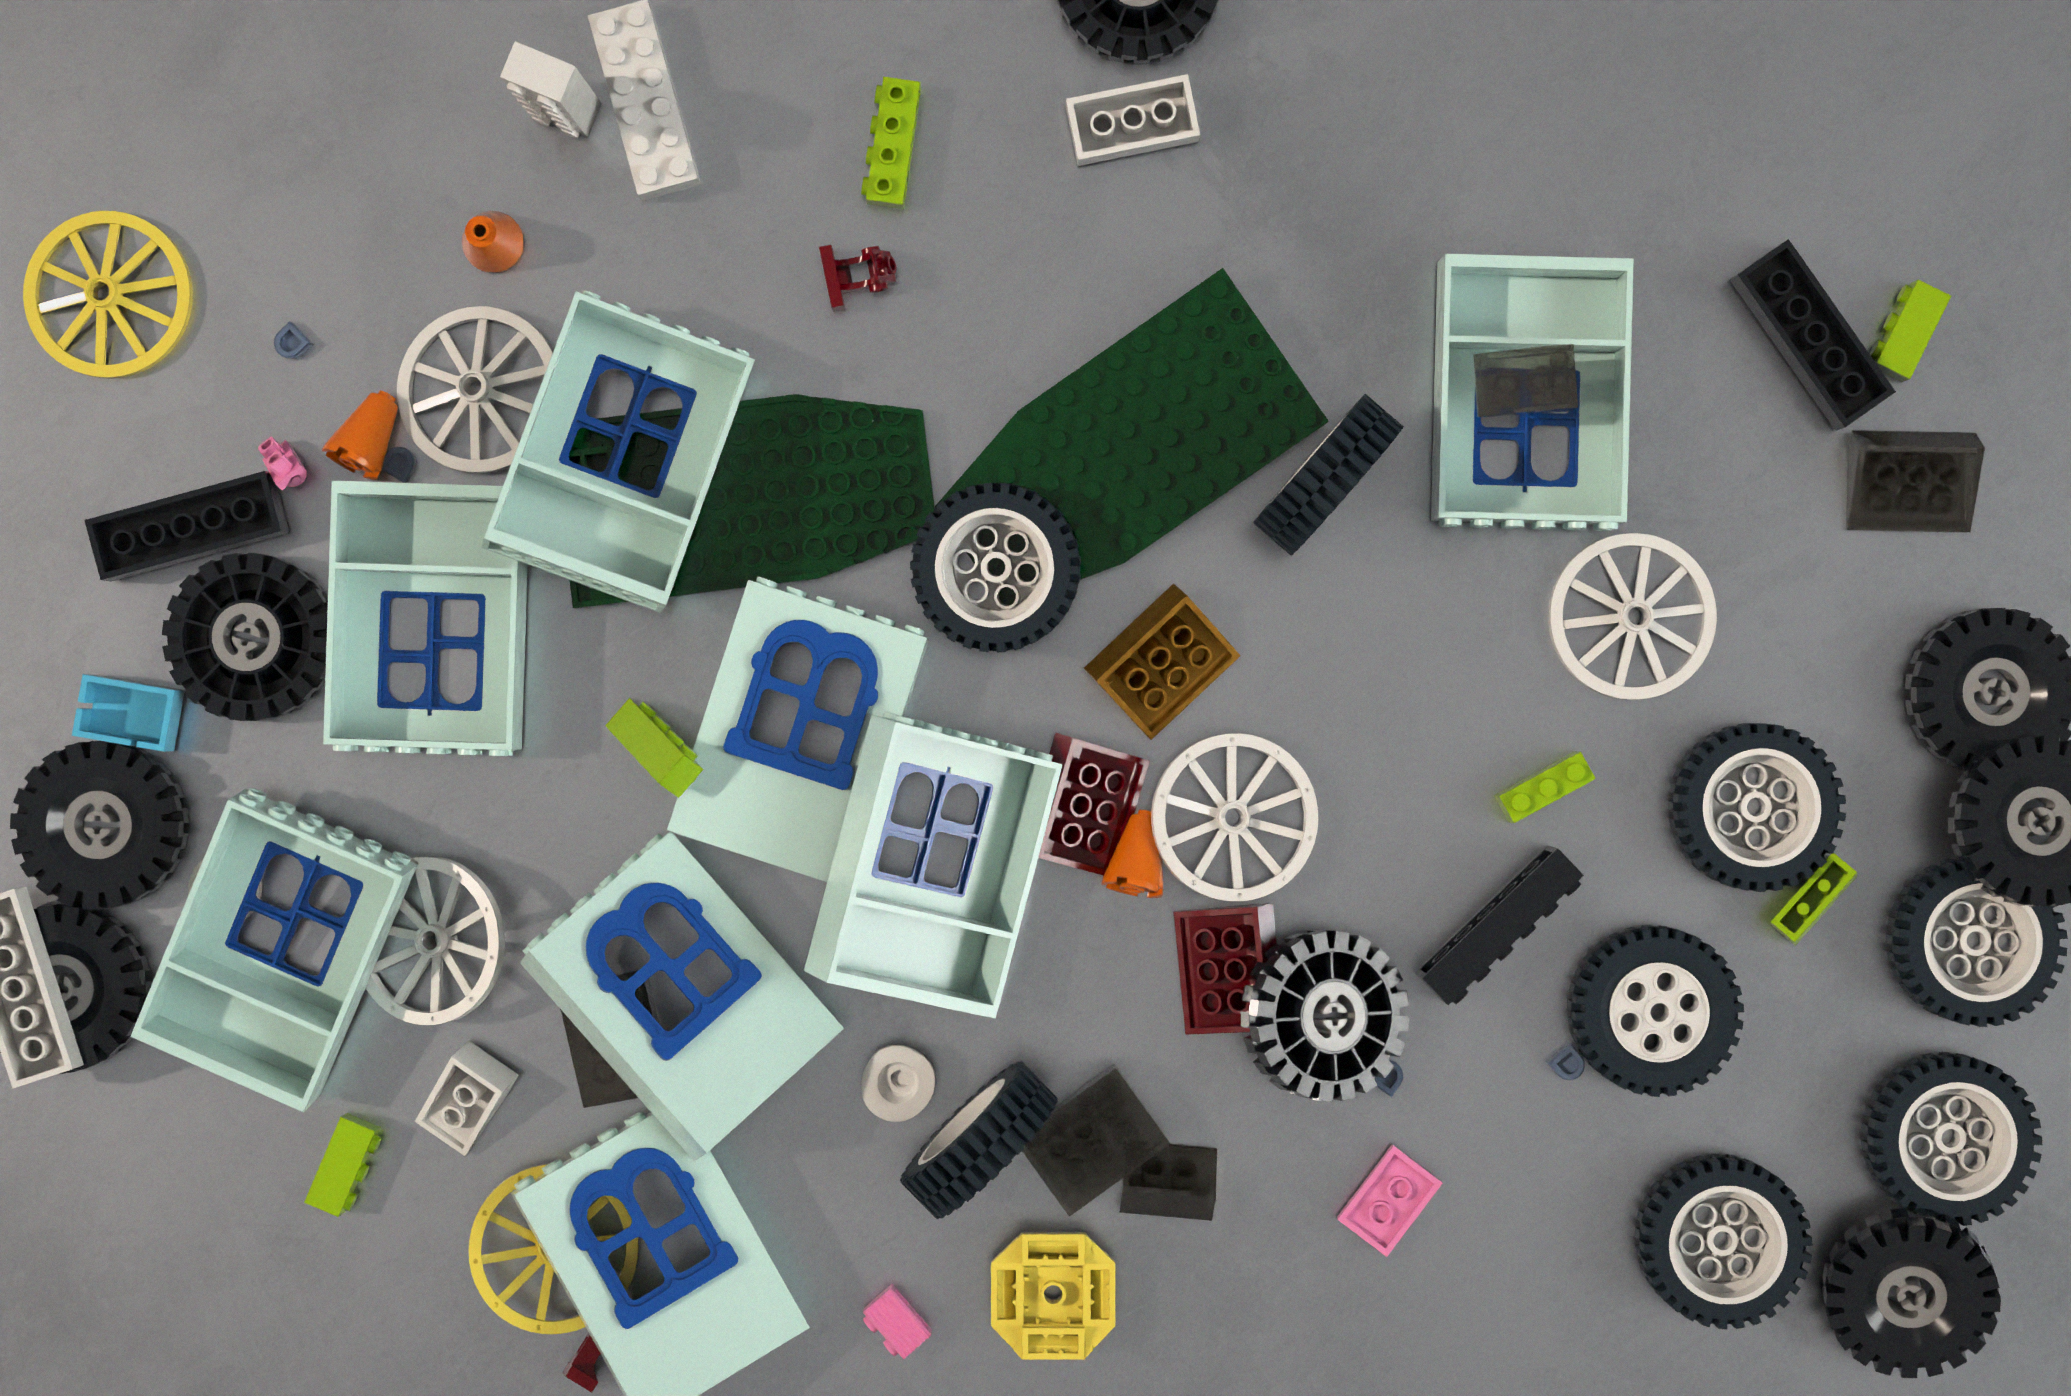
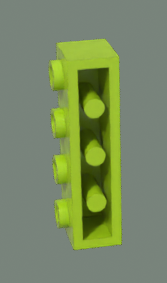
M883 76L882 85L876 86L874 103L879 104L878 116L872 115L870 134H875L874 145L867 148L866 164L871 166L869 177H863L861 195L866 196V202L869 205L904 209L921 94V83L918 81Z
M629 698L605 726L661 786L679 798L704 770L695 761L698 755L687 745L683 744L682 738L672 730H669L670 726L657 716V712L643 701L638 705Z

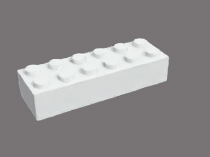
M641 0L588 15L636 191L640 199L645 201L702 185L649 1Z
M515 41L500 75V78L507 85L506 89L512 92L511 95L517 98V102L522 104V108L527 110V114L532 116V120L548 127L552 122L561 128V132L574 138H578L579 134L588 137L602 103L578 69L572 64Z
M27 887L0 893V1052L12 1089L84 1065Z

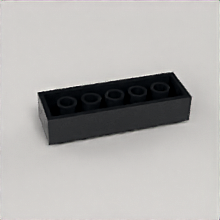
M1789 239L1730 279L1733 286L1835 431L1847 427L1896 392Z
M267 471L84 520L100 580L110 582L290 533L277 485Z
M1547 846L1419 968L1415 974L1445 1004L1459 1003L1468 994L1469 991L1466 988L1474 980L1477 983L1482 981L1491 972L1489 966L1497 958L1500 961L1505 959L1513 951L1514 948L1511 945L1519 937L1522 939L1528 937L1536 929L1534 923L1542 915L1547 918L1558 908L1559 905L1556 902L1564 894L1570 896L1580 887L1581 883L1579 880L1584 875L1558 848Z

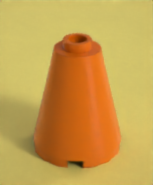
M499 211L480 213L470 219L462 235L463 252L468 261L481 271H506L515 265L522 255V230L517 222L505 213Z
M379 390L378 394L370 393L324 444L322 451L327 452L326 456L341 467L353 473L355 470L365 471L364 478L377 480L382 471L399 408L394 403L396 399Z
M1138 810V814L1131 815L1102 878L1101 884L1107 885L1106 888L1137 897L1138 893H1144V891L1148 892L1147 898L1162 897L1163 860L1158 852L1152 833L1151 811Z

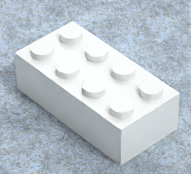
M1188 74L1066 99L1065 106L1078 166L1199 142L1200 131Z

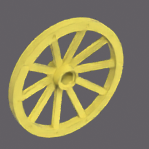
M95 211L81 214L63 222L52 230L39 244L32 255L25 274L23 302L26 318L35 338L43 349L56 361L69 369L88 376L123 378L153 367L163 360L178 344L190 319L193 289L190 272L183 255L175 243L163 231L148 221L128 213ZM110 225L101 273L99 274L78 232L95 226ZM121 226L135 229L151 238L112 275ZM68 238H70L89 276L88 280L47 263L56 249ZM158 247L167 256L175 274L174 276L120 284ZM43 271L84 289L81 293L40 303L39 301ZM107 285L109 287V295L104 300H100L98 291L102 286ZM177 285V304L173 318L123 296L127 293ZM88 302L63 336L56 342L46 327L42 314ZM121 305L169 328L160 341L152 349L146 351L118 306ZM96 310L95 364L74 357L66 349ZM107 311H109L138 356L136 359L120 364L106 365Z
M548 1164L527 1168L510 1176L499 1184L485 1199L471 1228L468 1249L469 1264L474 1283L487 1305L502 1319L529 1332L563 1334L585 1328V1325L579 1315L563 1320H545L554 1270L531 1230L494 1212V1209L502 1199L516 1189L515 1183L529 1175L535 1179L544 1174L542 1168ZM604 1195L589 1207L587 1212L588 1221L610 1202L621 1220L623 1230L632 1224V1219L623 1203L613 1196ZM488 1220L535 1243L533 1246L481 1255L482 1238ZM616 1234L596 1236L598 1241L603 1242ZM638 1237L625 1244V1257L619 1279L626 1291L636 1270L639 1249ZM536 1255L537 1257L499 1295L494 1292L486 1278L483 1264ZM545 1264L536 1318L525 1316L505 1304Z

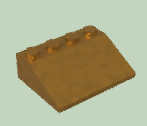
M1173 583L1088 663L1084 669L1147 737L1152 740L1241 655L1195 603Z

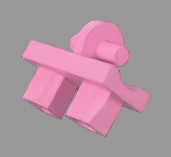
M271 436L258 447L260 453L265 457L262 459L275 484L281 490H284L287 486H299L305 481L307 471L287 440L279 444Z

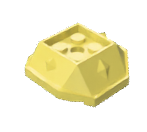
M1022 1232L991 1261L992 1328L1013 1348L1022 1360H1085L1115 1327V1261L1084 1232ZM1055 1285L1062 1290V1294L1057 1299H1049L1044 1294L1045 1289Z

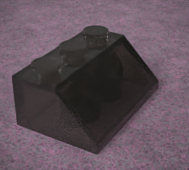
M1125 1140L1119 1213L1212 1221L1216 1201L1217 1148Z

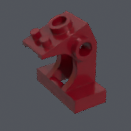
M832 245L819 247L833 312L845 309L842 294L869 289L870 293L881 292L888 289L887 284L896 282L895 273L897 268L890 251L880 250L879 246L862 249V256L835 260ZM868 264L870 279L853 283L850 267Z
M589 1332L562 1373L565 1377L592 1393L598 1384L594 1365L601 1353Z

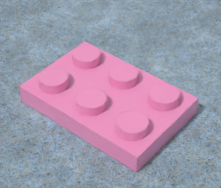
M1392 1144L1337 1216V1220L1387 1257L1443 1183Z

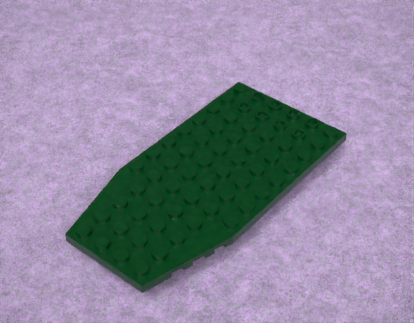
M1222 268L1018 410L935 505V508H937L936 506L941 501L946 500L953 493L973 485L1006 483L1033 490L1052 502L1051 504L1061 511L1067 523L1072 527V532L1079 545V556H1081V580L1124 564L1329 421L1224 268ZM984 528L979 532L978 540L983 546L988 547L994 543L995 535L992 530ZM1014 534L1010 537L1009 547L1012 551L1021 552L1025 548L1026 542L1023 536ZM966 552V553L968 554V556L971 558V560L973 561V563L975 564V559H974L973 555L970 554V553H968V552ZM993 558L989 562V571L993 575L1000 576L1004 573L1005 563L1003 560ZM1023 564L1019 569V575L1024 581H1032L1036 576V570L1031 564ZM1004 587L999 592V599L1003 604L1011 605L1016 599V594L1013 589Z
M799 394L740 401L669 597L746 588L748 580L756 582L757 576L778 584L820 579L916 542L919 528L924 525L925 518L929 513L935 510L923 410ZM682 408L640 413V417L644 421L668 430H674L681 416ZM625 415L597 419L614 426H620L624 421ZM580 428L571 447L569 460L597 472H603L607 467L614 448V440L586 428ZM634 432L620 465L618 478L640 488L652 490L655 487L666 457L668 444L640 432ZM569 580L574 609L629 602Z

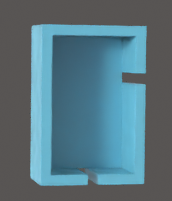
M82 674L78 702L93 703L92 709H76L72 736L162 752L174 751L185 690L99 675Z

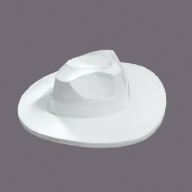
M904 1045L884 1047L870 1058L864 1069L861 1079L863 1100L868 1109L883 1120L901 1122L918 1115L929 1103L935 1089V1071L930 1061L913 1048Z

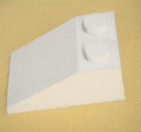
M468 1040L451 1056L415 1122L466 1156L508 1095L519 1075Z

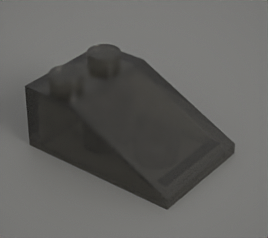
M1574 344L1540 346L1473 355L1477 417L1566 412L1578 408Z

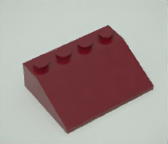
M1055 733L1049 754L1053 755L1052 762L1062 764V769L1038 858L1104 876L1131 815L1135 813L1150 760Z
M1273 903L1175 911L1174 921L1185 1034L1250 1032V1028L1241 1027L1240 1011H1249L1250 1003L1242 1001L1245 985H1255L1256 979L1251 977L1250 973L1256 963H1266L1268 958L1264 953L1274 944H1277Z

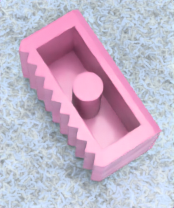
M893 1284L888 1286L864 1307L863 1313L865 1317L863 1321L872 1332L879 1331L886 1340L883 1344L893 1356L899 1354L905 1359L932 1335L931 1327L928 1326Z

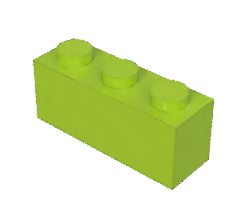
M1919 279L1903 286L1897 297V301L1900 304L1896 312H1891L1884 323L1883 329L1886 332L1882 340L1878 339L1870 351L1871 357L1882 373L1900 382L1911 379L1951 295Z
M1574 751L1498 792L1494 797L1507 821L1516 823L1596 778L1582 752Z
M1835 853L1830 854L1826 859L1827 862L1814 872L1771 921V926L1795 946L1857 878V872Z
M349 1113L341 1116L304 1203L337 1217L345 1213L346 1210L350 1212L358 1195L353 1193L358 1182L362 1183L370 1167L366 1164L370 1153H376L382 1137L378 1136L381 1127Z

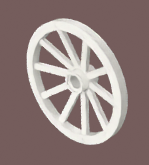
M487 306L466 307L437 318L413 340L399 370L397 402L402 422L408 434L425 454L449 468L476 474L494 473L510 468L519 441L491 403V399L531 413L534 404L499 392L495 388L543 377L553 354L551 345L532 324L520 316L500 308ZM478 321L472 368L470 370L448 330L463 323ZM489 321L500 322L517 329L519 332L482 370ZM438 337H440L458 368L460 376L419 363L428 347ZM527 338L539 352L544 366L492 377ZM416 372L456 386L453 390L413 404V381ZM480 380V391L475 395H471L470 387L472 383ZM460 398L432 442L422 429L416 414ZM468 406L470 410L471 460L450 455L441 449ZM480 406L483 407L512 449L511 451L498 457L481 460Z
M1619 534L1601 539L1587 546L1576 554L1562 570L1550 598L1549 630L1552 643L1560 660L1567 670L1582 684L1595 692L1613 698L1626 700L1647 699L1660 696L1679 687L1702 665L1710 651L1716 632V601L1710 582L1702 568L1679 546L1649 534ZM1624 546L1641 547L1634 598H1632L1608 550ZM1651 549L1670 557L1680 566L1644 600ZM1599 555L1623 603L1574 577L1587 562ZM1686 573L1689 575L1696 587L1701 604L1652 609ZM1569 587L1617 611V614L1563 620L1566 593ZM1633 607L1638 608L1642 613V620L1638 625L1631 623L1628 615ZM1702 613L1701 631L1696 646L1658 624L1654 619ZM1618 623L1617 627L1577 660L1569 647L1564 629ZM1648 629L1690 654L1687 661L1667 678ZM1627 632L1614 684L1601 680L1585 668L1621 635ZM1638 634L1657 683L1642 687H1624Z
M1241 733L1223 734L1206 738L1191 745L1170 763L1160 778L1154 793L1151 809V826L1154 841L1162 860L1180 882L1195 892L1209 898L1223 901H1248L1277 891L1291 881L1302 869L1315 844L1318 830V806L1314 789L1307 774L1287 751L1271 741L1254 735ZM1237 746L1251 748L1268 755L1239 799L1236 800ZM1220 747H1226V800H1224L1196 761V758ZM1278 762L1292 777L1297 789L1247 807L1246 805L1275 763ZM1186 766L1195 775L1217 808L1169 794L1176 778ZM1301 797L1304 812L1303 831L1251 818V815ZM1166 804L1214 817V820L1168 838L1165 823ZM1229 809H1234L1239 815L1238 823L1235 826L1228 825L1225 820L1226 812ZM1248 827L1300 840L1293 857L1283 869L1247 829ZM1218 829L1192 874L1178 859L1172 846ZM1227 835L1233 889L1214 886L1201 880ZM1238 835L1243 838L1273 873L1274 876L1258 885L1243 888Z
M432 856L411 858L410 861L418 864L415 874L427 920L403 898L399 909L419 929L413 930L391 926L388 935L414 940L415 945L377 961L367 983L366 990L380 1007L400 1020L418 1025H437L452 1022L468 1015L490 994L503 965L505 931L495 898L485 883L474 872L450 859ZM426 870L439 871L453 877L440 918H438ZM463 884L473 895L480 909L455 924L449 925ZM484 918L488 936V949L458 940V933ZM435 934H436V936H437V938H438V943H437V945H436L435 940H434ZM453 950L486 960L482 974L474 988L454 956ZM421 953L422 955L394 997L381 982L377 972ZM444 959L466 997L456 1005L441 1011ZM432 960L430 1012L407 1006L404 1002Z

